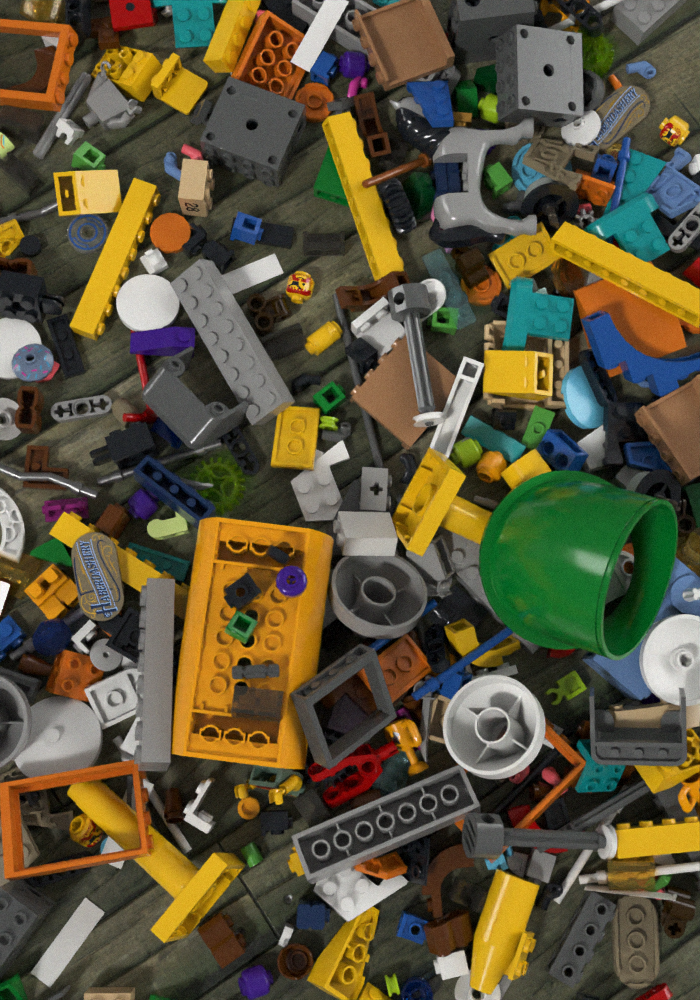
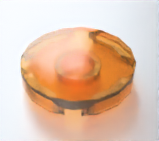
M562 257L553 262L551 273L554 272L552 281L556 289L565 297H575L573 291L584 287V279L579 266Z

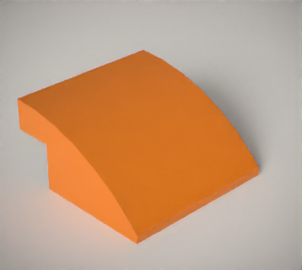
M602 279L573 291L580 319L599 310L609 313L616 329L625 341L645 355L660 358L687 347L678 317L607 280ZM582 323V327H583V330H584V334H585L587 346H588V349H589V348H591V345H590V343H589L587 334H586V332H585V329H584V326H583V323ZM620 364L614 369H606L610 378L622 373Z

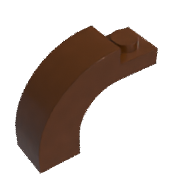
M54 45L34 50L37 70L29 81L4 88V90L46 94L56 53Z
M374 92L353 96L357 125L368 157L372 158L391 153L387 132L383 131L379 120Z
M391 271L373 283L362 286H340L335 291L341 309H350L351 313L362 312L369 309L382 297L388 301V291L402 284H408L410 281L407 272Z
M462 842L452 843L441 848L429 860L427 886L421 885V894L430 895V898H426L427 910L432 912L433 918L443 917L440 890L445 876L457 868L474 867V858L466 857Z

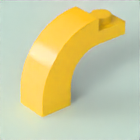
M464 618L444 626L450 645L462 657L483 644L477 641L474 626ZM510 635L474 660L472 664L480 667L500 666L503 664L502 656L510 655L514 651L521 649L520 642Z

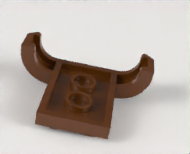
M366 638L362 644L369 646L377 639ZM385 645L376 651L377 656L387 649ZM357 673L317 701L325 711H328L346 694L367 716L377 710L372 692ZM406 691L403 695H401L396 701L392 703L393 707H395L399 703V701L408 693V691Z

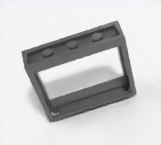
M363 644L354 647L290 694L314 761L329 770L397 717L376 651ZM364 667L377 710L328 747L313 704Z

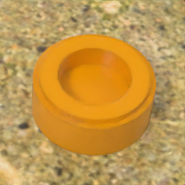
M252 796L241 799L237 807L239 815L247 820L255 818L260 811L259 801Z

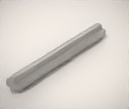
M83 71L79 75L65 98L61 111L55 114L34 148L33 154L37 158L43 159L57 137L58 127L56 123L59 118H69L92 80L90 74Z

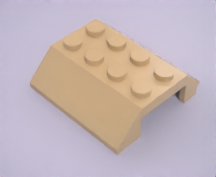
M493 320V322L484 325V340L488 341V343H484V351L501 350L506 321ZM527 337L524 351L553 354V389L551 397L536 401L483 393V399L487 400V405L498 409L533 411L535 405L547 410L565 408L566 405L564 395L561 394V386L566 373L569 371V341L541 337Z

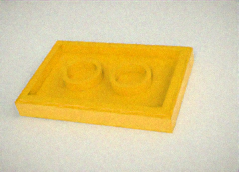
M542 222L537 224L536 235H519L487 255L508 291L510 290L509 282L514 277L530 278L562 258L550 252L551 237Z
M289 406L277 415L271 467L314 471L321 415L320 408Z

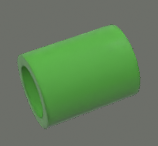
M254 841L240 849L249 867L263 860Z

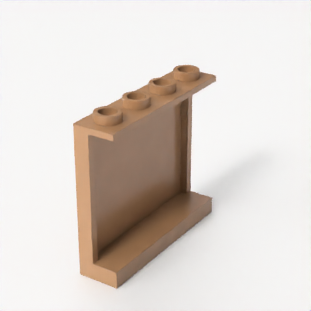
M401 0L362 15L359 14L358 9L354 10L353 28L355 32H359L361 46L364 50H367L369 64L375 68L377 82L379 85L382 84L385 91L453 66L455 54L430 0Z
M405 335L402 339L398 337L391 345L393 350L389 355L385 352L377 361L380 365L376 370L371 368L364 376L366 381L363 385L357 384L350 393L353 395L350 402L353 403L354 401L399 439L402 442L401 446L408 450L427 427L413 426L416 421L412 420V418L421 413L417 410L418 404ZM426 352L436 406L434 412H441L446 405L456 376Z
M699 374L692 381L648 406H642L634 414L637 423L644 428L648 434L649 441L656 446L662 460L668 464L672 473L677 477V481L682 486L700 476Z

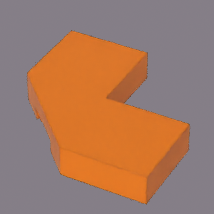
M396 851L378 858L374 857L353 866L356 871L385 880L407 872V866Z

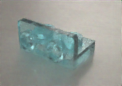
M398 748L400 753L382 761L383 772L370 789H376L389 795L405 787L409 776L408 768L411 765L405 752Z

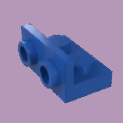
M10 615L0 622V662L7 657L6 653L10 649L18 648L24 642L23 638L27 636Z

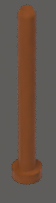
M422 153L416 160L364 180L362 186L369 188L418 167H429L432 159L427 154Z

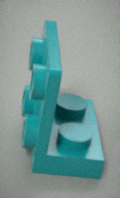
M579 739L576 747L586 760V764L575 787L578 793L614 791L626 765H601L596 763L591 756V740Z

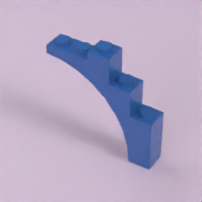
M599 310L581 319L598 366L611 370L620 364L626 380L632 383H640L647 378L651 393L660 397H664L673 390L678 389L677 380H683L690 373L700 371V351L689 356L672 359L651 357L637 351L625 341L616 329L609 313Z

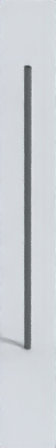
M335 293L332 297L339 325L343 332L344 345L347 347L352 343V338L345 311L341 309L337 294ZM348 356L355 386L357 384L362 386L363 382L358 363ZM361 408L375 467L384 468L372 417ZM387 488V496H391L390 488ZM392 496L390 509H386L387 512H390L391 517L395 512ZM398 537L396 546L399 552L398 556L405 557V547ZM421 617L416 625V630L427 657L426 630L423 618Z

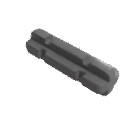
M278 664L232 667L233 679H243V677H246V679L266 678V676L273 678L280 675Z

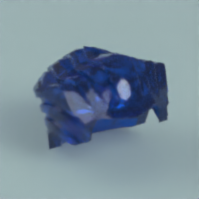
M158 416L151 431L163 437L171 444V447L178 450L184 442Z
M55 618L42 621L34 632L32 641L37 652L46 656H54L65 650L71 641L72 635L68 625L62 619Z

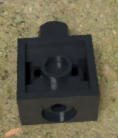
M2 270L0 275L1 316L43 324L46 313L58 316L62 314L65 300L60 295L47 293L44 277Z
M135 422L128 429L123 431L118 429L110 432L109 436L104 437L107 445L92 450L89 453L91 458H95L92 461L93 465L101 466L113 461L119 469H125L140 463L147 455L151 458L161 455L147 423Z
M129 607L123 617L117 614L112 619L98 621V624L102 630L111 635L106 646L131 661L138 663L139 652H142V650L138 649V638L140 636V629L143 628H139L140 612Z

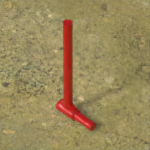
M135 354L142 389H144L149 382L145 356ZM147 404V409L142 413L123 414L124 422L164 423Z

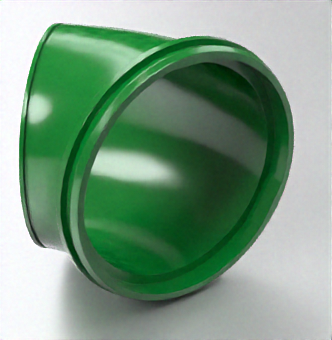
M570 470L551 471L531 477L513 488L500 501L489 517L481 538L479 572L489 604L498 618L512 632L533 644L561 650L580 648L611 660L624 659L639 646L648 633L666 595L677 551L678 522L676 512L672 504L667 500L615 487L609 482L585 472ZM630 535L634 550V567L631 582L621 603L603 620L610 580L621 550Z

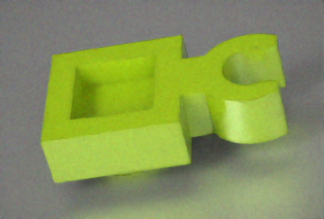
M573 670L555 681L558 688L546 690L545 695H549L552 692L555 693L556 700L552 701L551 704L557 705L561 702L563 696L568 701L587 688L576 670Z

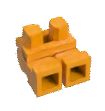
M54 563L24 590L43 611L50 622L55 624L71 611L65 604L74 608L79 603L76 583Z

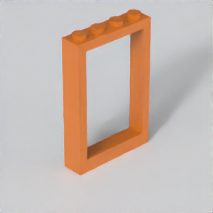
M0 19L1 33L59 38L46 94L0 89V106L60 112L65 101V90L69 83L70 68L74 63L75 47L78 45L77 33L67 24Z
M545 718V738L574 768L514 828L527 829L581 775L586 764V760L578 749L574 751L569 746L571 744L569 739L562 733L558 735L553 730L554 725L547 718ZM464 819L454 823L461 831ZM503 846L502 853H503L509 846ZM488 859V860H489L491 863H493L496 859Z
M134 760L0 783V812L5 879L14 881L151 856V849H154V840L152 834L149 835L148 826L151 825L150 811H146V802H149L148 789L144 788L143 779H146V771H138V764H134ZM133 774L140 841L139 848L28 868L24 867L19 794Z

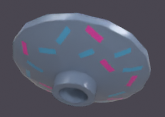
M35 343L20 348L12 359L13 372L19 379L26 382H36L44 379L52 371L54 365V357L51 351L44 345Z

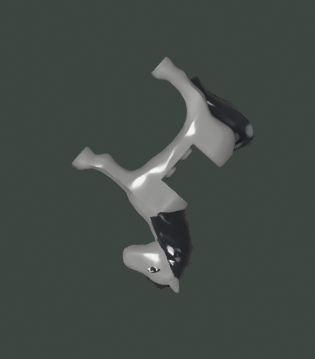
M414 96L402 97L399 101L390 100L391 105L396 110L397 131L401 133L405 141L421 153L427 154L430 159L433 158V163L463 162V170L461 172L462 192L440 195L434 201L435 220L429 230V238L435 244L443 248L469 247L482 242L502 245L506 234L512 236L536 235V215H528L522 220L498 216L484 205L480 192L485 156L489 148L500 144L513 146L522 138L532 139L534 133L533 117L524 118L517 126L504 130H478L465 126L432 128L423 115L421 106L415 103Z

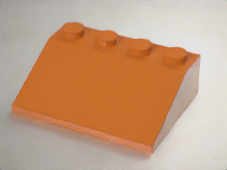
M266 10L258 17L230 77L292 100L306 70L290 61L305 35Z

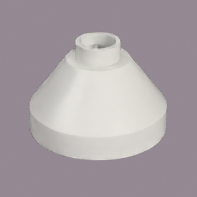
M503 675L482 676L465 684L451 699L443 721L444 741L450 755L467 771L486 779H503L524 770L539 753L546 730L544 712L537 698L519 681Z

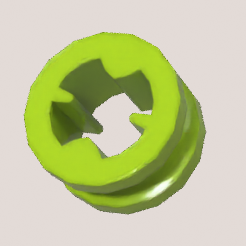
M331 416L320 417L322 424L319 425V429L338 430L336 423L339 422L338 418Z
M393 973L391 977L384 975L389 997L393 993L399 995L400 990L396 973Z

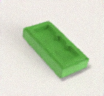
M535 405L521 443L525 444L526 448L533 450L538 447L551 426L555 412Z

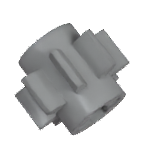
M580 209V214L575 215V222L571 224L583 230L598 220V218L592 216L594 211L589 210L586 214L585 209ZM583 218L588 222L587 225H584L582 222Z

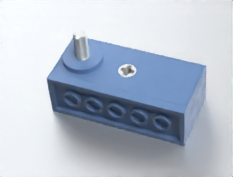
M675 558L666 595L652 626L661 619L675 614H689L700 617V577L677 558ZM642 642L629 656L617 661L589 651L583 656L582 660L627 699L642 700L652 693L644 682L640 671L639 655Z

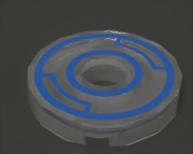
M95 214L76 216L67 228V238L71 246L77 252L83 254L101 251L109 236L105 221ZM86 230L94 231L93 236L90 238L83 237V233Z

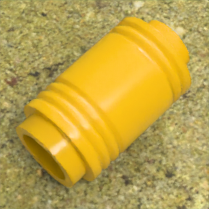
M335 321L326 322L305 339L307 351L311 355H320L341 338L343 332L340 326Z

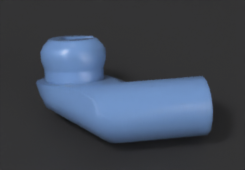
M646 61L626 64L627 74L639 73L646 79H651L656 75V69Z
M167 152L164 157L165 172L180 181L181 170L177 168V155L174 152Z

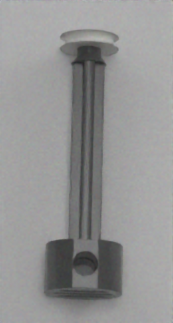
M421 283L402 284L388 291V301L391 319L397 322H404L418 404L417 410L421 413L412 418V420L416 421L413 426H435L443 423L445 419L441 417L444 415L443 412H434L436 406L420 320L431 313L427 286Z
M469 812L463 823L462 844L466 857L475 859H498L502 853L503 846L593 850L598 852L601 859L607 858L611 860L617 851V834L615 828L610 824L607 826L602 824L597 831L593 832L504 828L499 814Z

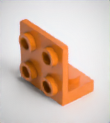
M576 169L575 173L583 175L581 183L575 191L578 199H586L597 206H606L616 188L614 185L615 181L611 180L610 183L591 177L589 172Z
M58 648L45 691L89 702L84 688L101 681L104 671L99 670L93 665L90 656Z

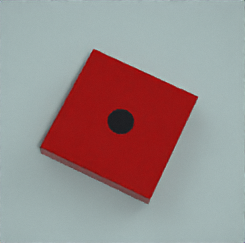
M109 0L114 32L154 26L150 0Z

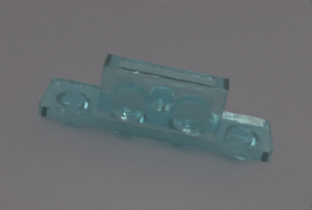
M437 249L424 255L422 260L431 278L441 281L445 286L446 299L444 304L456 328L460 330L474 324L477 319L468 303V297L461 290L458 277L452 272L442 250Z

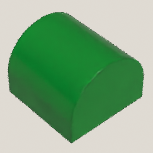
M237 610L226 626L224 633L246 644L252 636L258 621Z

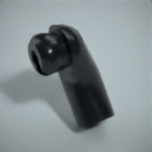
M300 374L292 380V390L300 393L306 384L320 386L321 375Z
M403 453L400 456V462L404 464L406 470L400 481L409 485L418 467L412 454Z
M558 882L545 885L536 906L547 911L551 900L560 897L563 893L562 885Z

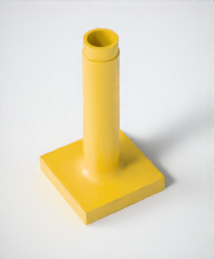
M431 447L428 448L391 517L396 534L405 548L422 557L439 526L480 545L485 526L492 514L456 495L466 475L448 457Z
M95 780L70 786L67 795L123 850L140 847L137 812L104 782ZM149 825V835L152 834L154 840V849H151V856L133 860L175 899L150 929L163 943L187 938L244 869L246 864L234 853L214 852L199 869L156 829Z

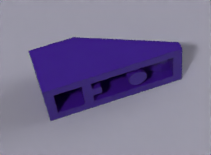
M168 327L131 333L130 354L174 356L190 346L195 349V328Z

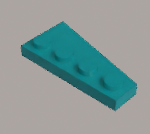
M629 149L631 155L626 165L619 207L646 192L667 162ZM612 196L606 205L602 217L610 213Z

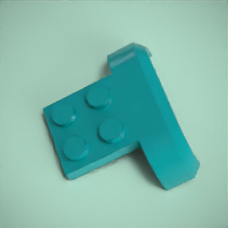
M150 0L151 7L156 9L172 7L176 49L209 47L215 32L212 4L225 6L227 0Z
M646 192L583 229V231L593 234L603 241L613 235L621 250L631 253L645 262L652 261L670 250L650 214L660 207L653 195Z
M516 276L510 280L508 312L501 350L524 351L527 335L568 342L570 339L574 299L532 292V278Z

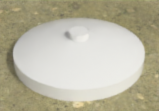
M675 614L665 617L652 626L642 642L639 655L642 677L650 691L665 702L679 706V688H684L686 706L700 704L699 616Z
M56 696L41 700L30 707L32 713L30 737L23 751L14 760L25 776L32 778L93 767L101 752L103 732L95 713L88 705L77 699Z

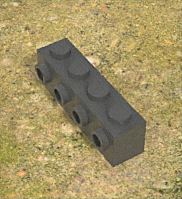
M586 890L544 968L548 974L573 988L575 983L578 984L580 982L585 963H589L593 958L594 946L604 937L605 930L603 929L607 922H611L615 916L616 905L594 891Z

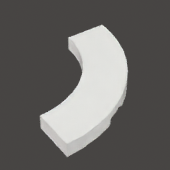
M0 488V523L2 527L0 556L19 563L25 545L23 518L15 502Z

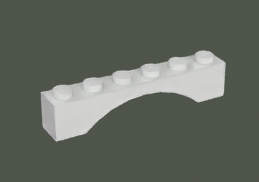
M465 356L443 410L444 415L441 416L445 421L438 424L430 444L431 448L443 453L448 458L484 366V363Z

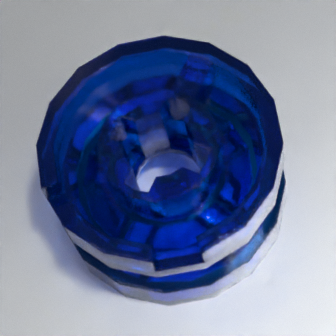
M412 976L403 982L400 989L401 1000H433V992L426 979L420 976ZM418 989L421 993V996L419 998H414L412 996V993L414 994L415 992H417Z

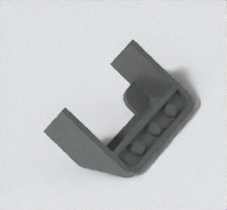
M190 346L167 359L144 387L142 399L189 448L199 450L240 425L248 402L244 401L231 410L220 402H212L205 406L178 379L189 369L194 348Z
M590 687L591 756L596 763L601 765L679 766L686 761L687 729L684 688H679V710L665 712L661 717V728L614 727V718L609 711L595 709V687Z

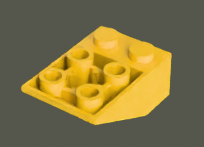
M120 45L118 49H107L90 75L96 78L98 72H101V63L108 61L111 69L106 64L104 65L107 71V79L109 78L123 95L144 102L152 91L151 80L155 74L160 72L162 65L153 53Z
M118 170L53 173L59 217L118 213L120 211L122 201Z
M484 351L483 393L536 401L552 396L553 354L537 351Z
M692 728L687 729V758L682 765H634L653 794L669 789L700 771V738Z

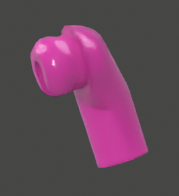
M355 77L349 84L347 97L356 96L360 87L363 89L367 88L368 78Z

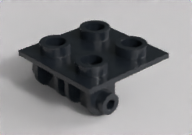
M453 585L450 589L452 594L444 597L427 618L435 625H442L444 630V626L463 618L476 628L488 611L457 586Z
M423 836L402 845V860L407 866V872L402 874V876L407 881L427 886L431 838Z

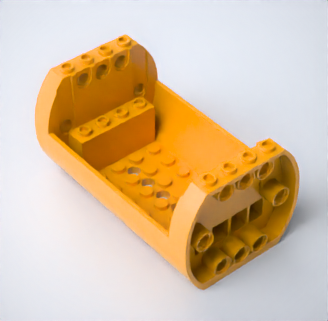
M220 517L205 518L199 521L172 703L171 754L274 768L305 769L308 742L290 694L317 675L334 539L331 536L309 528ZM270 545L275 546L291 557L287 566H298L306 574L307 588L299 597L289 598L279 592L276 585V577L279 571L286 567V565L284 566L267 556L266 551ZM246 573L251 576L263 594L260 598L240 610L243 614L250 610L258 614V623L252 634L255 642L249 648L244 647L241 641L224 633L226 626L238 610L236 606L232 609L224 599V596L227 595L224 589L239 580ZM239 588L236 592L237 596H244L245 589ZM248 658L251 661V665L269 666V664H278L280 675L273 678L266 676V678L246 679V677H243V679H233L232 667L238 666L240 659ZM238 682H245L248 685V692L243 696H239L235 692V685Z

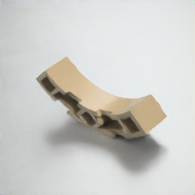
M660 699L658 703L623 707V704H613L609 706L607 711L614 718V727L661 728L662 715L670 710H679V706ZM700 704L686 706V729L700 726Z

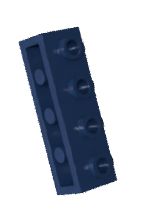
M147 455L133 470L134 480L197 529L200 520L216 516V507L210 500L201 497L192 486H187L183 483L179 476L165 469L164 465L157 459Z

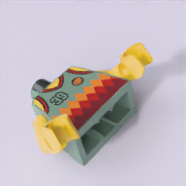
M254 765L251 777L246 781V784H239L234 787L235 798L243 799L249 797L248 789L253 790L258 787L269 791L270 804L275 802L276 805H280L283 803V795L298 797L304 793V777L302 774L291 769Z

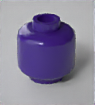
M346 51L339 58V72H342L345 78L363 77L369 71V61L366 60V56L362 52Z
M140 488L128 499V505L131 507L128 511L136 519L141 517L144 520H148L160 508L158 503L160 499L147 489Z
M286 566L277 574V588L285 597H299L307 588L306 574L298 566Z
M262 965L244 969L241 972V977L238 978L242 996L253 1000L269 994L270 985L273 984L271 971H266Z

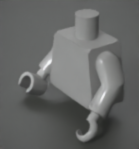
M103 61L100 65L101 72H98L86 100L90 112L82 117L88 128H91L98 122L105 130L126 128L135 117L134 113L140 114L142 112V107L136 106L138 101L134 99L127 101L110 79H107V71L104 65L106 64L109 69H111V65L108 61Z
M443 533L432 538L423 557L409 550L406 551V556L402 558L417 569L425 582L437 587V592L441 598L452 594L449 590L450 581L446 582V580L456 570Z

